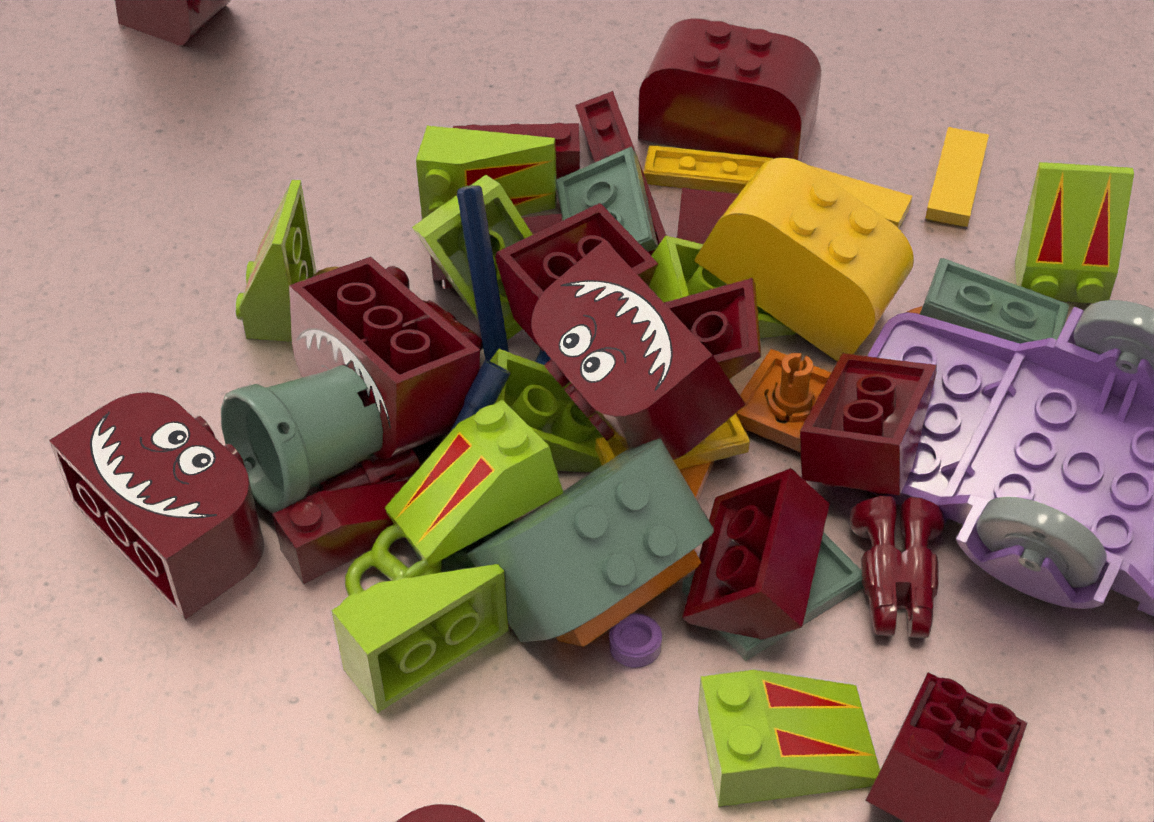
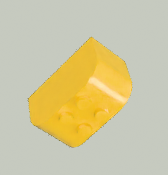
M776 158L765 162L716 223L694 261L727 285L753 278L756 285L757 306L838 361L842 353L854 354L871 333L910 274L914 264V255L906 236L889 220L811 166L790 158Z

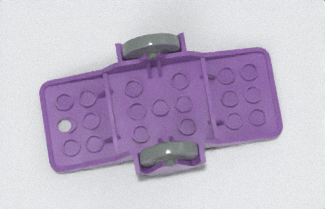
M1122 300L1096 302L1085 310L1074 307L1057 340L1047 338L1021 344L917 313L906 312L890 318L882 328L868 356L937 365V374L913 467L901 494L875 495L891 496L895 499L896 504L901 506L910 497L923 498L935 503L944 514L945 524L949 518L963 525L956 538L963 552L988 574L1024 594L1064 607L1090 609L1101 606L1111 589L1139 601L1137 609L1154 616V309L1142 304Z

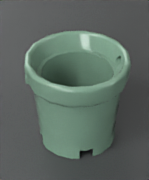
M340 365L321 373L274 386L264 387L259 384H253L237 388L225 394L220 408L221 429L225 445L231 444L239 452L243 461L251 463L252 469H246L253 498L261 507L276 513L304 499L308 490L355 464L374 456L373 453L380 451L383 444V428L380 413L376 403L364 407L357 393L368 389V387L353 369Z

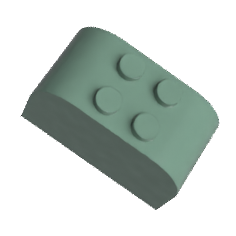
M661 439L625 450L564 490L563 494L544 503L467 554L475 567L499 564L504 570L508 623L520 643L552 639L583 625L688 554L713 533V526Z

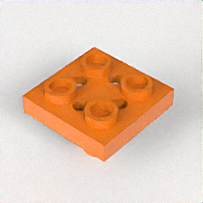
M770 349L741 392L740 396L746 405L736 415L744 429L801 452L800 429L831 372L814 366L812 360L807 355L801 361L802 353L786 355ZM778 419L781 420V421H785V420H786L787 423H780V422H777L776 420H778Z

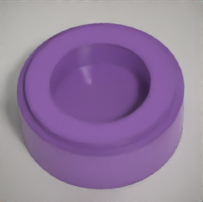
M633 613L610 629V652L620 664L639 668L653 663L658 658L662 647V632L658 623L651 617Z

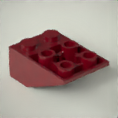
M928 672L865 801L904 822H990L1000 804L1028 722L1018 718L1012 710L1001 704L988 703L967 692L958 682L949 678H939Z

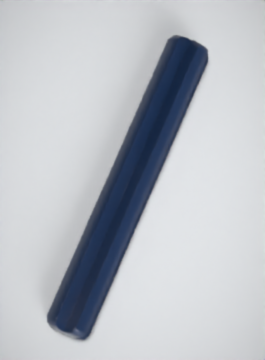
M470 185L459 188L457 198L485 360L490 361L498 349L509 352L483 192L480 186Z

